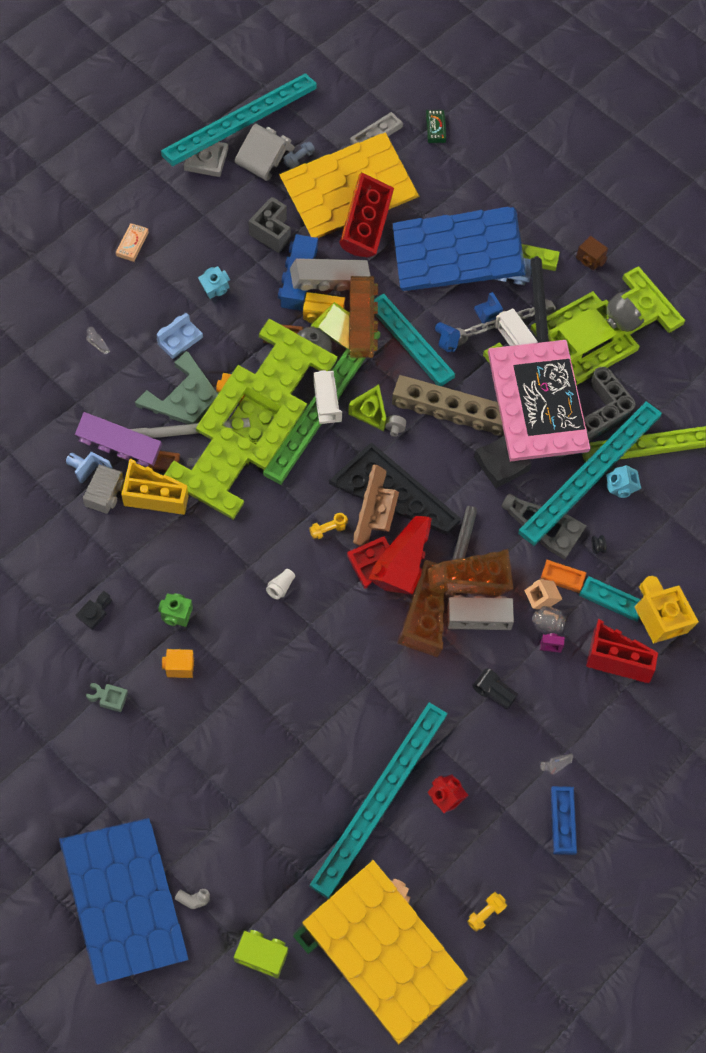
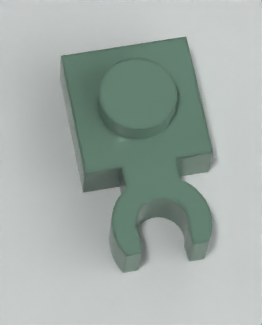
M96 683L90 684V688L96 690L97 693L94 695L87 694L86 697L89 701L96 702L100 700V707L118 712L122 711L128 695L127 689L106 684L104 690Z

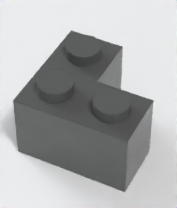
M271 197L249 220V235L278 253L291 241V229L284 224L287 220V206Z

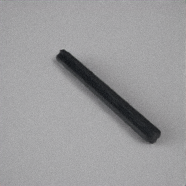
M535 256L531 258L530 262L537 342L542 343L549 342L542 259Z

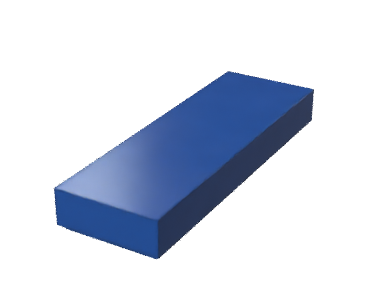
M552 786L553 854L576 855L574 787Z

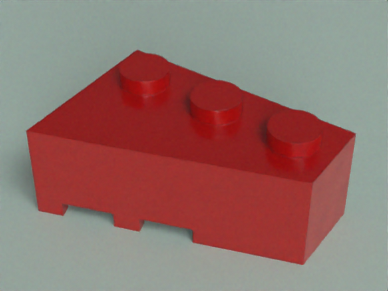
M598 618L593 631L586 667L650 683L656 669L658 652L635 639L633 641L623 636L620 630L611 629L604 625V621Z

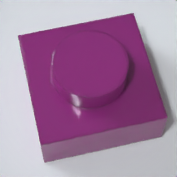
M555 633L543 634L540 650L561 653L565 637H560Z

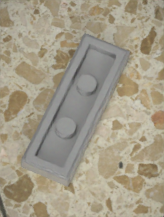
M390 112L352 136L350 143L352 145L360 143L385 132L387 136H390L403 127V122Z

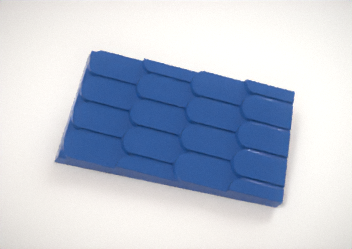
M503 207L487 211L478 210L451 216L443 215L392 223L399 283L402 291L526 275L517 212L514 207Z
M149 818L59 838L95 984L98 985L189 960Z

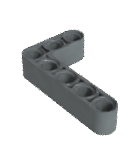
M606 367L595 369L591 380V387L606 406L584 417L589 442L627 421L635 408L634 399Z

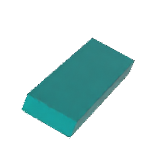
M590 576L587 577L579 596L633 621H638L639 615L635 605L641 599Z

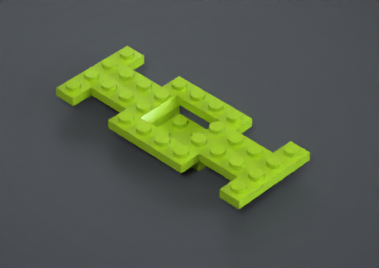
M639 266L625 273L622 278L631 290L621 297L624 300L629 298L641 313V316L638 318L640 320L644 319V323L633 331L625 332L620 331L617 327L615 329L611 328L606 321L609 318L606 313L609 302L607 299L601 301L594 291L547 316L549 342L567 341L576 385L592 377L595 369L598 367L608 368L638 351L640 346L630 334L658 320L665 330L670 333L684 325L685 319ZM534 323L530 329L537 337L536 323ZM607 340H611L610 343L604 345L603 347L595 350L594 352L582 358V355L584 353L604 343ZM499 342L498 344H496V345H494V346H492V347H490V348H497V347H503V346H502V344ZM487 349L484 351L483 356L490 363Z
M268 319L260 331L259 337L274 345L256 374L238 365L197 425L196 431L211 439V442L193 469L190 470L173 461L164 474L187 485L189 495L234 520L244 504V500L228 492L245 464L249 462L265 470L307 407V403L291 395L309 366L318 371H330L337 361L336 355L271 319ZM245 394V397L243 398V400L241 401V403L229 419H233V428H228L224 424L233 412V410L235 409V407L237 406V404L239 403V401L241 400V398L243 397V395ZM241 418H249L250 427L243 428L244 422Z

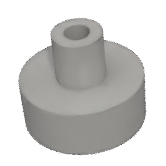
M392 415L387 417L385 427L390 431L391 436H398V433L405 431L406 420L403 417Z

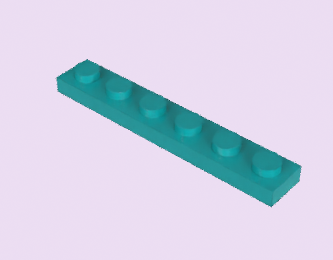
M385 294L368 303V308L436 385L443 386L455 378V373Z

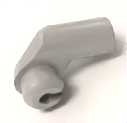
M180 889L175 896V900L190 909H196L209 902L210 893L207 889H200L198 893L190 895Z

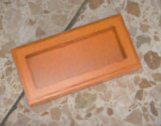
M546 560L540 579L554 581L556 586L580 593L586 572Z

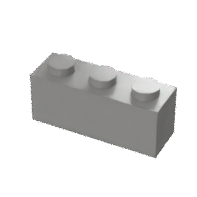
M462 595L449 597L447 605L448 629H512L514 623L513 598L497 596L495 598L475 596L474 598H466Z

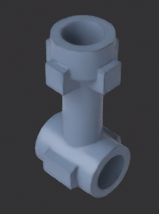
M304 142L300 145L302 149L295 154L291 151L283 157L285 161L283 162L287 168H295L300 164L299 159L305 155L307 157L312 155V152L315 150L311 142Z

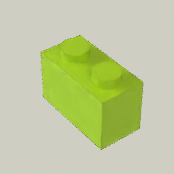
M251 930L250 933L244 931L234 955V962L278 979L288 954V947H285L286 943L275 938L272 941L263 938L264 935L255 930Z

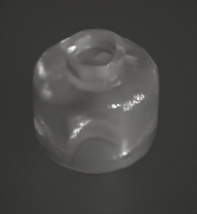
M543 606L539 611H535L532 619L537 632L543 634L561 633L566 621L561 610L549 606Z

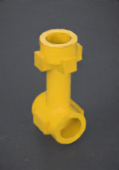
M337 513L333 521L320 526L318 523L312 524V527H309L312 538H323V533L332 529L337 531L345 530L348 518L343 513Z
M493 892L485 900L488 905L478 914L473 912L469 916L470 919L467 920V923L474 931L477 932L479 929H483L486 926L484 921L494 911L498 915L508 906L501 894Z

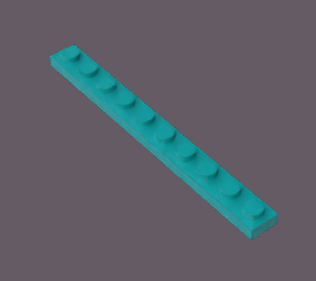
M305 73L161 150V156L173 167L317 89V83Z
M646 401L519 529L518 534L535 546L661 417L662 412Z
M430 702L427 704L310 883V888L327 899L331 897L446 719L448 713Z

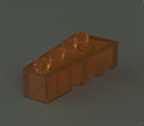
M351 276L349 357L373 358L374 351L378 350V339H374V332H378V321H374V314H378V302H374V295H378V283H374V276Z
M508 549L484 555H475L469 558L444 561L427 569L430 590L500 596L513 590Z
M425 560L421 567V577L408 607L398 644L438 657L443 650L445 566Z

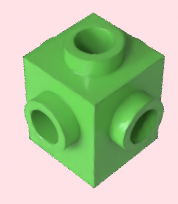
M167 593L165 600H161L158 612L161 613L162 621L171 626H176L177 624L187 627L193 609L192 600L185 598L181 594L174 593L172 595Z

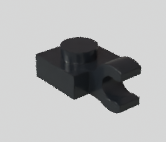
M103 591L95 603L89 600L76 614V617L93 630L107 615L104 609L111 603V596Z

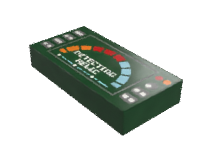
M426 110L428 143H446L444 110Z

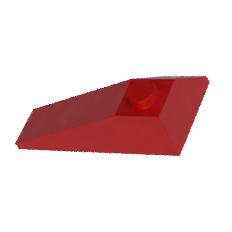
M415 516L377 560L369 580L385 591L413 595L421 577L422 569L420 568L421 559L425 558L423 547L424 543L428 540L432 519L426 516Z

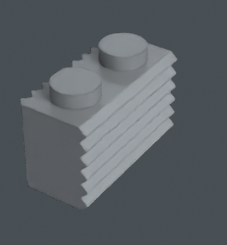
M99 464L83 496L84 505L90 509L108 514L110 508H114L116 505L118 491L123 490L125 479L122 471Z

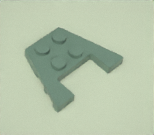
M186 351L175 362V367L185 373L187 378L164 401H161L146 390L135 401L136 407L152 410L155 414L167 415L170 419L185 424H196L205 415L218 393L189 352Z

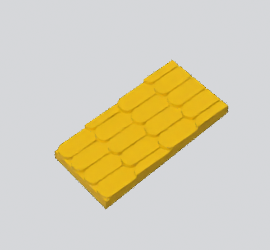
M386 132L279 174L311 237L316 238L344 228L358 176L361 172L394 188L389 209L420 197Z
M374 860L302 922L398 1045L468 981L464 972L445 951L441 943L417 916L413 908Z

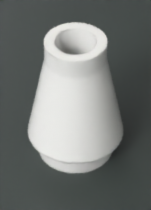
M285 569L280 575L268 582L267 593L274 599L284 597L292 580L295 578V574L290 569Z

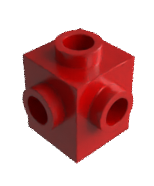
M452 774L446 777L441 775L432 782L433 787L427 792L431 796L433 803L443 813L455 809L468 796L461 782Z

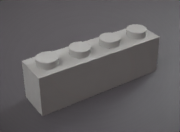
M295 259L290 267L293 289L304 291L310 289H319L320 291L328 289L363 291L371 282L367 260Z

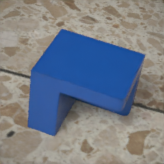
M493 292L489 293L487 302L474 307L482 323L495 320L496 316L503 312V308Z

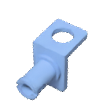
M93 452L85 459L75 453L69 454L73 458L69 456L66 458V464L76 468L75 474L80 483H83L99 464L103 465L102 463H104L107 467L112 468L108 460Z

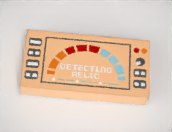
M130 223L116 251V256L134 262L149 233L148 228Z

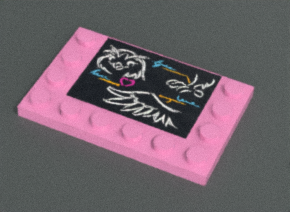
M559 340L489 348L488 356L509 460L518 461L589 452L590 445L567 341Z

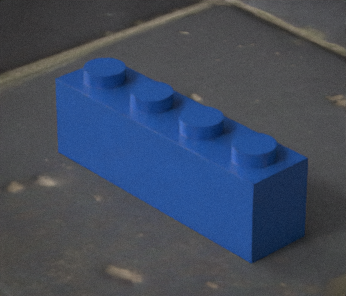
M296 234L294 242H290L289 253H291V256L286 259L285 268H287V272H283L282 284L284 285L283 288H279L278 299L281 300L282 308L303 311L308 290L293 289L290 267L295 259H316L318 251V238Z

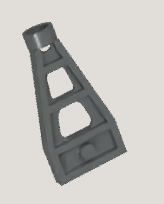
M509 493L501 507L507 510L523 526L528 521L524 518V513L527 510L536 513L542 506L520 500ZM567 514L557 522L561 528L555 537H549L545 534L539 541L547 550L564 560L586 528L585 524Z

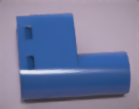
M442 322L437 323L435 331L441 334L439 347L447 352H454L459 342L460 331Z

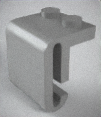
M254 124L235 158V163L268 181L272 177V174L269 173L272 166L277 168L285 151L293 152L295 147L291 144L292 140L282 135L279 137L273 129L269 127L265 129L258 124Z

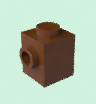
M590 236L579 246L576 258L584 266L594 271L598 266L601 267L606 262L608 248Z

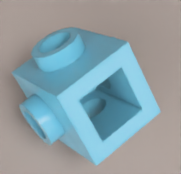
M218 266L207 269L203 275L198 277L209 299L216 295L221 296L225 294L227 289L230 288L228 284L230 278L226 271L223 270L221 272Z
M627 465L615 468L613 472L606 474L609 492L620 498H626L631 493L641 489L638 471Z

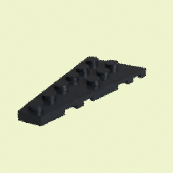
M372 442L329 480L330 485L364 499L369 482V474L372 471L373 465H378L386 470L383 488L399 492L394 513L410 520L415 516L430 517L432 519L430 528L445 535H448L461 522V518Z

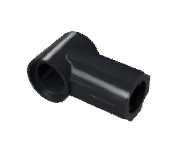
M485 668L472 684V687L478 694L490 697L506 710L510 708L518 696L517 692L500 681V677L489 668Z

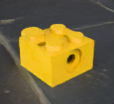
M655 576L646 577L639 585V589L644 597L635 605V609L653 644L687 634L699 622L680 586L664 590Z

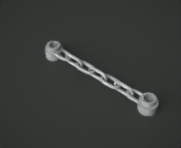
M545 299L546 315L549 316L556 311V307L552 301ZM534 307L517 312L521 319L534 316L535 310ZM529 311L528 315L523 316L524 312ZM496 319L465 330L455 328L460 331L457 346L464 344L468 340V336L495 328ZM482 326V330L476 331V328Z

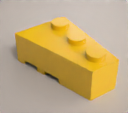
M129 460L121 494L124 506L185 515L189 497L187 485L166 475H160L149 467H143L137 464L135 460Z

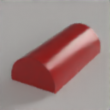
M362 172L359 174L340 240L342 249L360 257L376 255L392 199L393 187Z

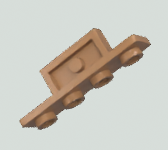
M373 465L372 471L369 474L363 506L359 513L357 529L354 532L353 543L359 547L369 542L372 530L389 532L399 492L396 490L383 488L386 470L378 465Z

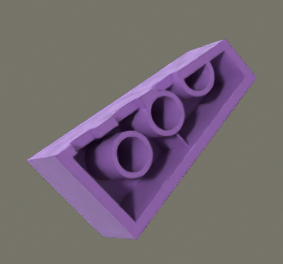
M86 412L83 413L75 433L79 442L88 446L90 444L98 446L97 449L107 453L110 451L118 453L117 457L129 460V458L137 460L136 463L143 467H148V465L154 466L162 446V442Z

